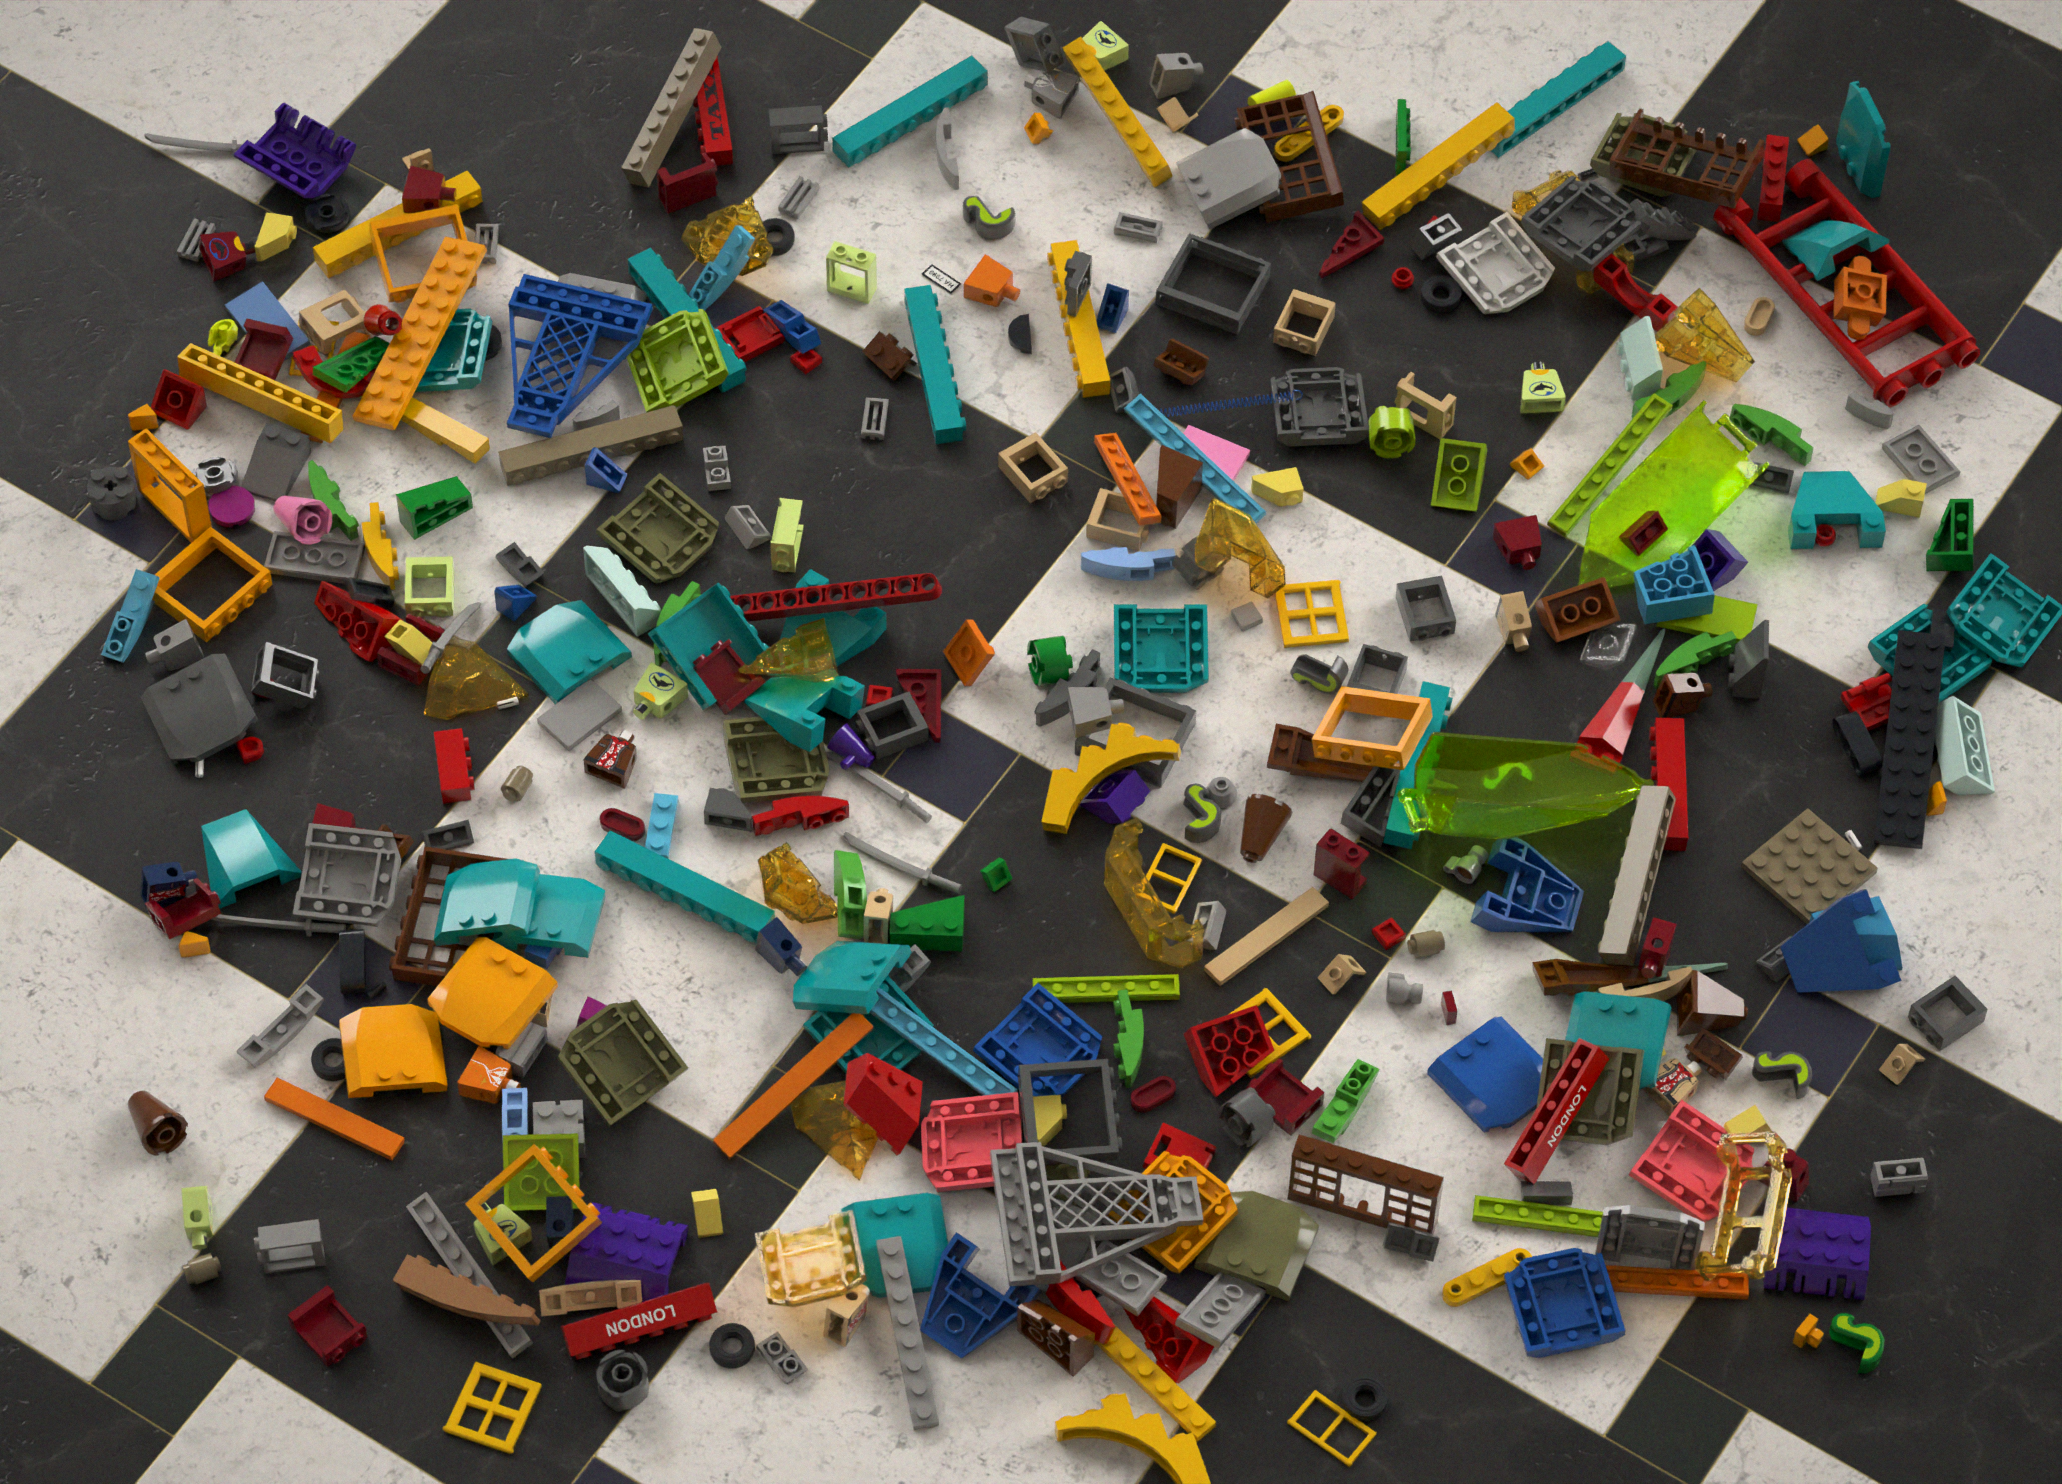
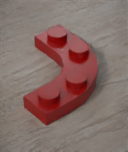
M314 345L295 351L292 356L302 376L314 389L319 392L325 391L333 394L335 398L348 399L363 396L376 371V368H374L345 393L313 375V367L323 362Z

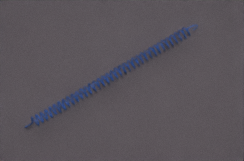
M1280 392V395H1279V399H1278V395H1277V393H1276V394H1275V400H1274V397H1273V401H1274V403H1276V396H1277V399H1278V402H1279V403H1280V399H1281V398H1282V401H1283V402L1285 401V396H1286V400L1289 401V395H1290V398H1291V394H1290V392H1288V399H1287L1286 393L1284 392V400H1283V397H1282L1281 392ZM1267 394V402H1266V400H1265V403H1266V404L1268 403V399H1269V402H1270V398H1269V395H1268V394ZM1264 395L1262 396V401H1261L1260 396H1258V403H1257L1256 396H1254V404H1253V401H1252L1251 396H1250V403H1248L1247 397L1245 398V404H1244L1243 398H1241V405H1240L1239 399L1237 398V407H1238V403H1239L1240 408L1242 407V401H1243L1244 407H1246V400H1247V403H1248V406H1249V407H1250V405H1251V402H1252V405H1253V406L1255 405V400H1256L1257 405H1259V399H1260L1261 404L1263 405V398H1264V400H1265V396H1264ZM1233 399V401H1232V405H1231V402H1230V406H1231L1232 409H1233V406H1234V404H1235V400H1234V399ZM1224 400V408H1223V410L1225 409V404H1226V407H1227L1226 400ZM1217 401L1215 402L1214 411H1216V407L1220 411ZM1207 402V410H1206L1205 404L1203 403V410H1202V409H1201V405H1200V403H1199V404H1198V410H1197V407H1196V411H1197V413H1199V406H1200V409H1201V412H1202V413H1203V411H1204V408H1205V411L1208 412V406H1209V410L1212 411V405H1213V408H1214V404H1213V402H1211V409H1210L1209 403ZM1190 404V413H1189V414H1191V409H1192V412H1193V408H1192V405H1191V404ZM1186 405V411H1184V408H1183V412H1184L1185 415H1186L1187 410H1188V406H1187V405ZM1173 406V415H1172L1171 409H1170V407H1169V412H1168V414H1167V417H1169L1170 413H1171V416H1172V417L1174 416V411H1175V407H1174V406ZM1177 406V414H1176V416H1178V410H1179V413H1180L1179 406Z

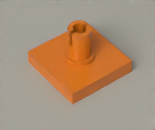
M967 619L943 651L964 686H972L995 654L994 648L988 644L974 620Z

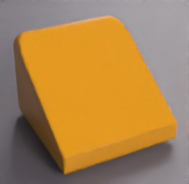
M1816 125L1798 138L1797 142L1809 157L1827 150L1829 138L1821 127Z
M148 404L128 414L132 431L159 427L157 416Z
M1532 448L1524 451L1509 463L1514 470L1527 480L1544 467Z
M1941 781L1936 782L1929 788L1927 816L1943 814L1947 799Z
M189 931L184 933L179 943L180 956L183 958L209 954L211 951L207 937Z

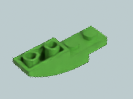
M1705 361L1692 364L1686 370L1679 373H1673L1666 379L1665 388L1658 389L1655 392L1656 395L1673 405L1666 417L1680 409L1696 393L1705 376L1707 365ZM1652 395L1645 398L1642 397L1634 403L1632 418H1634Z
M1734 404L1732 406L1730 421L1736 427L1747 432L1752 439L1759 441L1763 445L1772 441L1776 447L1784 450L1793 460L1800 462L1804 466L1811 461L1814 447L1800 438L1801 428L1779 415L1757 407Z
M313 460L309 461L308 474L312 498L322 501L331 510L332 525L330 531L339 527L348 539L353 541L359 537L357 529L359 523L354 515H349L346 512L345 506L340 501L339 493L341 491L338 484L328 478L322 466L318 467Z
M692 581L680 597L671 594L659 615L656 627L700 596V584ZM654 643L655 664L661 667L667 660Z
M1733 631L1712 639L1708 632H1705L1679 646L1658 668L1655 674L1654 688H1659L1664 674H1697L1699 664H1706L1714 658L1729 655L1734 651L1736 636Z
M835 850L834 896H837L838 937L861 940L864 937V913L867 904L862 863L858 853Z
M1126 989L1119 990L1117 1000L1113 1001L1115 1015H1120L1121 1019L1118 1022L1119 1034H1117V1043L1113 1044L1115 1058H1119L1121 1063L1118 1065L1119 1078L1124 1079L1126 1088H1130L1141 1064L1144 1023L1142 1009L1132 1010Z
M1357 1059L1337 1087L1335 1096L1313 1126L1312 1134L1334 1144L1339 1135L1344 1134L1372 1087L1379 1069Z

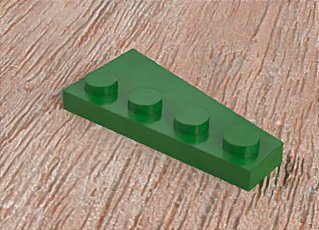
M378 336L372 337L314 366L313 375L346 393L380 363L390 343Z

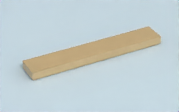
M1311 887L1206 964L1204 971L1219 986L1223 985L1329 907V902L1314 887Z

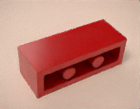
M462 728L434 732L443 804L471 800L470 791L475 790L473 776L468 777V771H472L471 756L466 757L465 751H470L468 737H463Z

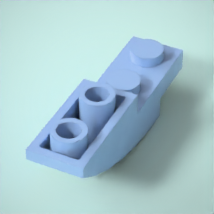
M1113 547L1105 550L1082 552L1080 566L1081 570L1109 579L1125 581L1154 580V572L1175 569L1172 566V562L1176 555L1174 548L1128 554L1127 547Z
M527 1088L502 1089V1138L503 1135H528Z

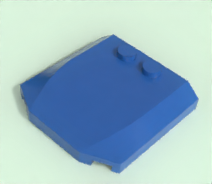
M1037 983L1022 998L1021 1003L992 1032L989 1031L974 1046L973 1051L1019 1089L1017 1075L1019 1065L1096 1060L1102 1036ZM1085 1074L1032 1077L1033 1097L1061 1095L1063 1097Z
M1500 1016L1490 1019L1437 1057L1428 1068L1427 1074L1483 1132H1489L1490 1128H1510L1536 1109L1543 1058Z
M1570 1248L1525 1258L1519 1263L1518 1267L1510 1273L1508 1271L1504 1274L1508 1295L1528 1357L1542 1358L1607 1344L1625 1335L1626 1330L1602 1253L1596 1252V1255L1583 1252V1249Z

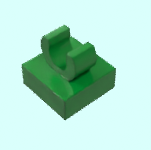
M1000 857L980 870L989 890L993 892L1012 880L1005 860Z

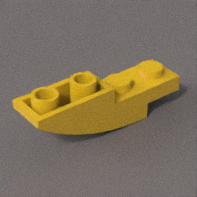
M379 502L369 503L371 522H361L367 556L381 581L385 585H389L391 590H395V580H399L398 566L393 564L394 561H398L397 548H392L391 539H387L386 529L382 530L381 525H386L385 512L380 511Z

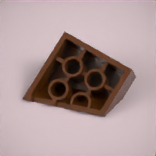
M1038 1299L1022 1303L1017 1307V1331L1073 1377L1094 1357V1332Z

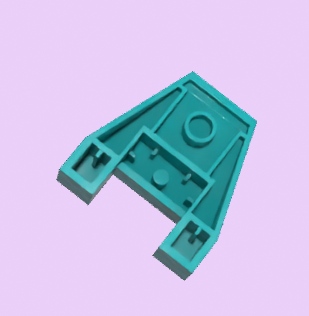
M1850 471L1804 472L1788 527L1790 549H1813L1817 534L1816 525L1856 524L1859 548H1882L1886 533L1884 514Z
M810 569L796 584V588L828 585L829 579ZM813 597L810 604L816 603L819 597ZM792 599L790 606L796 603V599ZM877 607L860 609L854 617L843 611L787 617L775 659L806 677H820L873 645L887 629L886 612Z
M846 676L771 677L750 694L744 703L787 741L810 752L823 741L825 718L816 713L825 707L848 719L851 718L862 708L865 685Z

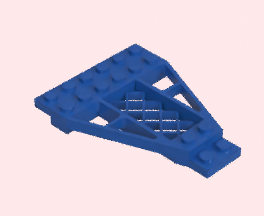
M523 274L519 286H515L508 303L514 406L507 421V428L551 438L556 425H560L639 345L653 310L652 304ZM516 316L543 322L535 342L515 337L514 318ZM561 326L565 327V329L555 333L552 327ZM582 331L587 334L576 338L574 332ZM570 335L572 341L562 345L559 339ZM600 337L628 342L611 360L592 356ZM555 341L558 347L547 351L545 345ZM587 342L583 350L580 344ZM517 347L531 350L519 382L516 356ZM577 347L578 353L571 356L567 354V350ZM562 353L565 359L555 363L551 357ZM548 359L551 365L540 369L537 364ZM579 360L576 368L573 362ZM570 365L572 370L561 374L559 369ZM589 365L603 367L576 395ZM555 371L557 377L547 381L544 375ZM540 377L543 383L532 387L530 382ZM572 378L570 385H568L566 380ZM562 382L565 388L554 393L551 387Z

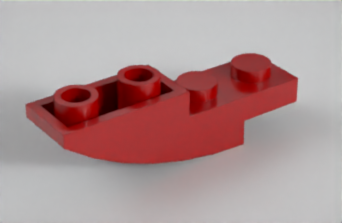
M798 796L772 801V810L752 816L753 831L755 836L768 835L773 831L792 828L800 823L804 831L817 829L822 825L841 822L849 818V803L847 800L826 796Z
M1059 1258L1061 1271L1067 1270ZM1073 1278L1061 1283L1048 1284L1049 1286L1045 1294L1059 1312L1094 1332V1340L1107 1344L1115 1329V1325L1091 1290L1081 1291Z

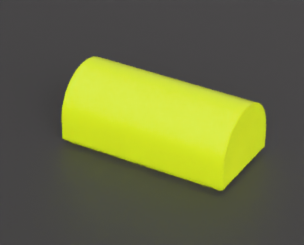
M1286 79L1248 97L1247 104L1251 106L1295 96L1296 92L1292 83Z

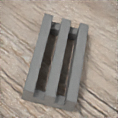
M799 176L778 206V211L799 219L819 190V184L816 182L812 184L811 180L807 179L805 181L804 177ZM810 189L805 198L802 200V202L794 212L793 209L800 202L806 190Z
M1119 212L1114 227V234L1157 243L1160 229H1162V221Z
M194 218L177 250V256L198 262L202 256L199 248H197L194 255H192V252L197 246L200 235H202L204 230H206L205 234L214 233L216 229L215 224L210 223V225H207L206 221L200 223L198 219Z
M476 224L475 243L480 244L481 229H485L484 245L487 252L482 259L483 264H487V261L496 264L499 225ZM490 229H492V253L488 255Z
M866 397L861 438L866 439V436H870V439L875 440V437H879V440H884L889 399ZM872 403L874 404L871 430H867L870 404ZM883 404L880 431H876L879 405Z

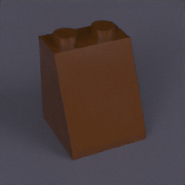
M1164 445L1160 447L1156 507L1162 516L1161 524L1176 529L1202 489L1203 462Z

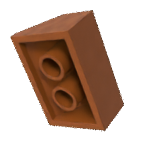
M1605 577L1543 597L1534 603L1542 626L1556 643L1621 621Z

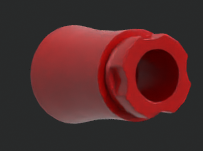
M378 304L366 311L364 325L372 335L391 336L401 331L402 319L387 306Z

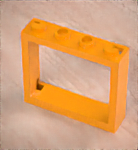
M458 205L370 222L369 233L389 303H402L407 299L413 298L421 283L393 288L380 238L452 224L456 239L468 241ZM477 272L475 273L468 289L472 288L473 286H476Z
M146 428L128 440L138 491L192 543L211 526L204 484ZM158 475L182 498V500H181L177 495H175V494L158 478ZM156 482L158 486L154 488L152 484Z
M210 526L155 574L160 579L152 600L177 621L181 622L186 619L192 631L207 642L215 634L218 635L221 629L229 622H233L245 608L250 607L254 600L262 593L267 592V589L272 585L271 573L267 568ZM217 548L255 577L203 621L167 594L166 591Z
M1341 686L1312 738L1314 757L1404 770L1433 717L1430 698ZM1345 711L1411 720L1397 746L1331 737Z
M535 1144L465 1203L532 1282L537 1280L602 1223L597 1217L600 1214L597 1208L591 1202L587 1205L582 1200L585 1194L576 1184L571 1187L566 1181L569 1177L560 1165L555 1168L550 1162L553 1159L551 1154L544 1147L539 1149ZM537 1158L587 1218L531 1265L481 1205Z

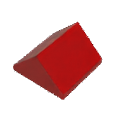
M163 369L150 408L157 416L185 429H190L207 407L204 387Z

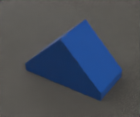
M1107 283L1096 320L1098 328L1117 333L1129 309L1128 289Z
M592 448L585 463L586 485L615 493L620 492L628 474L598 448Z
M521 585L496 587L494 590L496 610L514 622L537 598V595Z

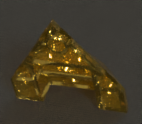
M752 196L746 198L745 202L739 205L734 203L710 213L704 220L689 222L681 238L700 263L707 265L708 261H715L736 225L742 226L755 238V241L747 252L750 258L738 274L740 276L766 267L774 250L772 244L768 242L766 229L758 210L756 211Z
M822 618L799 626L795 629V635L789 639L782 638L756 656V660L751 665L745 664L739 668V672L786 677L816 683L829 681L839 676L835 653L825 619Z
M452 637L445 646L441 658H437L432 671L424 714L448 720L455 718L456 714L466 711L470 713L496 706L498 701L518 696L521 699L528 697L529 694L474 641Z
M787 842L757 860L764 902L768 907L780 910L789 920H796L801 924L838 917V909L833 898L819 890L820 882L803 861L790 851L792 848Z
M846 1081L815 1086L791 1103L795 1127L802 1133L805 1132L818 1147L841 1166L844 1165L849 1169L853 1176L860 1181L865 1165L869 1161L878 1141V1138L875 1136L876 1131L868 1123H861L843 1106Z

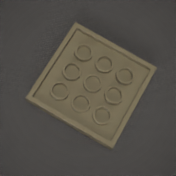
M1808 808L1747 857L1741 864L1742 869L1806 924L1810 921L1811 913L1823 911L1837 899L1852 894L1874 876L1878 870V867Z

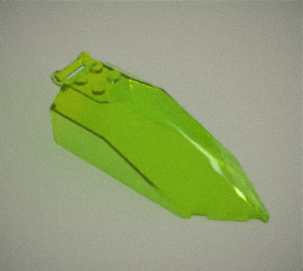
M1703 400L1590 514L1578 586L1605 577L1609 588L1632 584L1635 582V571L1657 561L1662 563L1670 559V556L1675 553L1682 554L1770 465L1768 462L1757 465L1746 457L1758 444L1754 440L1751 441L1729 420L1730 417L1726 413L1713 424L1704 413L1707 402ZM1721 426L1745 447L1742 452L1719 430ZM1658 511L1668 530L1640 556H1636L1619 539V536L1645 512Z
M1432 732L1415 763L1414 789L1403 788L1398 791L1397 796L1404 805L1409 819L1408 826L1413 833L1427 830L1440 835L1509 839L1608 816L1618 808L1636 799L1637 795L1640 794L1642 786H1653L1654 782L1651 779L1639 777L1636 771L1604 755L1600 759L1588 753L1589 747L1580 743ZM1412 800L1417 802L1422 818H1418Z

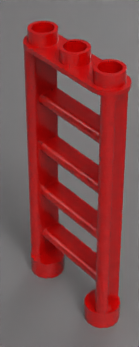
M1804 159L1795 164L1787 173L1785 184L1798 198L1810 195L1817 202L1814 205L1756 235L1747 226L1753 217V210L1741 197L1735 209L1719 205L1713 215L1714 221L1727 235H1734L1873 389V398L1875 400L1883 402L1888 407H1894L1907 396L1908 389L1920 383L1923 388H1929L1942 378L1944 369L1954 364L1960 369H1965L1972 365L1979 357L1980 350L1975 345L1976 339L1970 334L1889 244L1873 252L1854 244L1833 255L1834 266L1862 252L1882 274L1887 275L1886 292L1895 288L1914 309L1908 314L1866 335L1864 339L1854 342L1833 321L1834 299L1819 306L1800 285L1813 278V272L1810 273L1804 263H1800L1787 270L1768 248L1828 217L1833 221L1855 224L1879 234L1811 159ZM1925 324H1928L1946 344L1885 378L1865 357Z

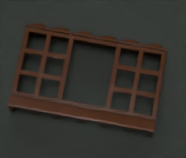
M1314 91L1240 109L1239 107L1237 108L1238 117H1234L1236 130L1244 128L1249 130V127L1265 124L1268 135L1260 136L1264 141L1310 131L1318 159L1279 168L1281 185L1278 188L1284 191L1286 201L1270 204L1268 200L1258 205L1260 215L1264 214L1266 223L1344 205L1343 190ZM1306 115L1308 126L1293 129L1290 118ZM1285 120L1288 130L1272 134L1269 123ZM1320 164L1323 175L1307 179L1304 168ZM1299 169L1302 180L1286 183L1284 172ZM1325 181L1327 192L1311 195L1309 184ZM1304 185L1307 196L1291 199L1288 189Z
M1639 108L1610 158V176L1735 209L1759 162L1764 157V140H1759L1753 152L1747 151V141L1744 138L1738 140L1736 148L1726 145V135L1724 133L1717 135L1716 142L1705 140L1706 131L1702 127L1696 130L1695 137L1685 135V125L1682 122H1677L1674 132L1664 129V119L1662 117H1656L1653 126L1644 124L1643 109ZM1638 135L1652 138L1648 147L1634 144ZM1657 140L1672 143L1668 152L1653 149ZM1677 145L1713 154L1699 181L1662 172ZM1630 148L1644 152L1640 161L1626 157ZM1650 153L1664 157L1660 166L1645 162ZM1718 156L1733 159L1729 168L1714 164ZM1738 161L1746 162L1743 171L1734 170ZM1711 169L1725 173L1721 182L1707 178ZM1730 175L1739 176L1735 185L1727 183Z
M425 846L423 855H419L417 859V869L419 870L417 875H413L412 895L407 896V914L401 918V936H397L395 940L396 954L395 957L391 956L389 962V971H392L394 981L399 980L438 986L455 965L453 961L456 950L466 951L470 947L462 944L436 946L434 940L413 937L422 903L441 905L442 897L441 899L424 897L427 884L445 886L446 880L429 878L432 865L449 867V875L454 872L455 868L461 869L474 863L506 860V858ZM494 933L478 934V937H487L493 940ZM411 943L428 945L425 959L408 957ZM433 948L451 949L448 962L430 960ZM406 962H407V963H413V964H420V965H423V967H422V968H416V967H409V966H405V965H406ZM433 966L446 969L445 972L429 970L428 967Z
M1298 1135L1291 1155L1288 1200L1386 1229L1388 1223L1391 1222L1434 1234L1438 1222L1444 1177L1307 1136ZM1301 1162L1314 1165V1171L1300 1168ZM1319 1168L1337 1172V1177L1334 1178L1320 1174ZM1300 1174L1313 1177L1312 1183L1300 1180ZM1342 1174L1385 1186L1381 1215L1367 1212L1368 1202L1365 1200H1361L1357 1208L1344 1205L1345 1197L1340 1193ZM1318 1179L1336 1184L1335 1190L1318 1185ZM1297 1185L1310 1188V1193L1296 1191ZM1391 1188L1408 1193V1199L1391 1195ZM1320 1193L1334 1195V1200L1330 1201L1320 1198ZM1414 1195L1432 1200L1431 1206L1413 1201ZM1389 1200L1407 1205L1406 1211L1389 1206ZM1412 1207L1430 1212L1429 1218L1412 1213ZM1392 1213L1404 1216L1405 1223L1391 1219ZM1416 1220L1428 1223V1229L1415 1226Z

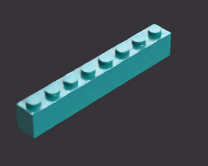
M1607 41L1603 45L1597 46L1587 56L1581 57L1571 67L1565 68L1557 77L1549 79L1540 89H1535L1527 98L1519 100L1514 107L1507 111L1514 117L1515 131L1509 138H1504L1491 152L1500 158L1624 71L1626 55Z
M972 55L832 137L833 153L848 168L860 163L864 158L877 153L881 148L897 141L906 133L912 132L923 123L931 121L935 116L942 113L944 108L949 107L950 109L960 101L966 100L970 95L983 90L988 85V70Z
M649 248L628 258L629 274L642 291L646 293V296L664 319L678 311L699 312L696 300L688 296L685 286L677 282L673 271L666 268L659 254L656 255ZM711 325L729 372L724 382L717 386L723 393L746 381L745 371L747 368L744 361L736 357L732 346L729 343H725L721 332L717 328L714 329Z
M931 285L904 288V303L935 443L962 441L963 431H966L965 417H960L962 404L960 399H956L958 386L956 381H952L954 368L953 364L948 363V359H950L949 346H944L946 333L944 328H940L942 315L941 311L936 310V307H938L937 293L932 292Z
M1425 681L1422 682L1419 697L1430 698L1433 717L1405 769L1400 770L1383 843L1411 849L1413 840H1419L1421 827L1417 826L1418 821L1423 822L1426 808H1422V803H1428L1430 789H1426L1427 784L1432 785L1435 771L1431 770V766H1437L1439 752H1435L1436 747L1441 748L1444 734L1440 733V729H1446L1448 716L1444 715L1445 710L1450 711L1453 698L1448 697L1450 687Z
M612 831L607 833L595 850L596 865L600 869L617 874L622 880L631 881L639 885L644 891H651L667 902L672 901L680 905L685 911H692L700 915L704 920L722 926L728 932H735L748 942L756 943L759 930L776 918L774 910Z

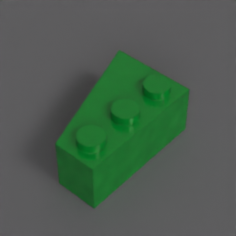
M457 476L396 494L400 523L414 540L473 508L472 495Z
M1950 499L1940 521L1939 529L1933 537L1932 545L1926 553V571H1973L1974 499Z
M965 895L892 912L890 918V944L909 945L910 948L916 944L920 950L963 951Z

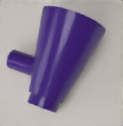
M848 724L843 725L836 732L827 746V749L845 758L840 763L841 768L847 770L853 763L868 768L875 759L870 750Z

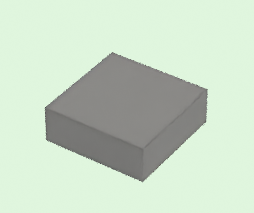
M1252 601L1231 610V615L1241 631L1263 623V617Z

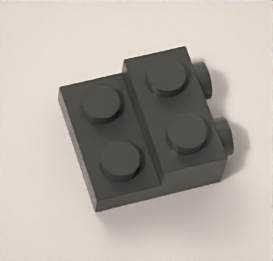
M1078 251L1074 252L1071 259H1067L1065 265L1067 275L1064 281L1065 290L1067 291L1065 304L1068 305L1067 315L1076 317L1092 281V255Z

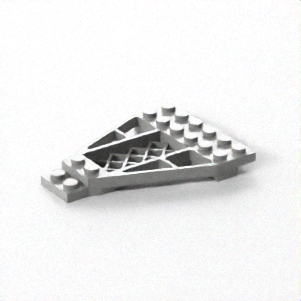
M1041 1142L1016 1143L1015 1149L990 1150V1162L1009 1286L1061 1283L1176 1232L1177 1226L1203 1224L1196 1176L1170 1178L1159 1174L1144 1175L1046 1148L1041 1145ZM1044 1158L1076 1166L1078 1179L1047 1181ZM1083 1169L1112 1177L1085 1179ZM1130 1190H1139L1143 1195L1137 1200L1128 1192ZM1113 1191L1119 1196L1114 1201H1111L1103 1194ZM1081 1193H1089L1093 1198L1087 1203L1079 1195ZM1064 1194L1069 1199L1062 1204L1054 1196ZM1122 1199L1133 1205L1128 1211L1117 1205ZM1145 1199H1146L1147 1206H1145L1144 1204H1142V1202H1143ZM1098 1200L1108 1207L1103 1213L1093 1207ZM1073 1201L1083 1208L1078 1215L1068 1208ZM1051 1205L1058 1209L1053 1216ZM1136 1209L1147 1215L1142 1222L1132 1216ZM1112 1210L1122 1217L1117 1223L1107 1217ZM1087 1212L1097 1218L1092 1225L1082 1218ZM1062 1213L1072 1219L1068 1226L1057 1220ZM1126 1220L1131 1223L1128 1225H1123V1223ZM1101 1222H1103V1223L1106 1224L1107 1226H1098V1225H1099ZM1076 1224H1079L1081 1226L1079 1228H1073ZM1137 1238L1101 1255L1096 1253L1095 1241ZM1087 1242L1091 1259L1061 1271L1057 1243Z

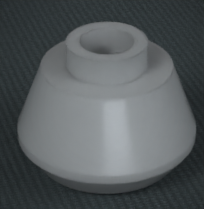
M1217 777L1207 785L1208 799L1219 805V808L1228 807L1236 801V787L1228 778Z

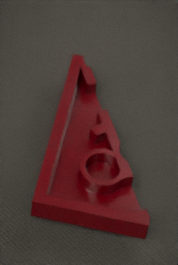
M1359 211L1355 212L1354 219L1345 228L1344 234L1340 236L1332 248L1329 258L1325 259L1322 264V269L1319 272L1321 279L1384 244V237Z
M896 669L897 680L905 693L910 692L928 726V732L933 741L941 743V669Z

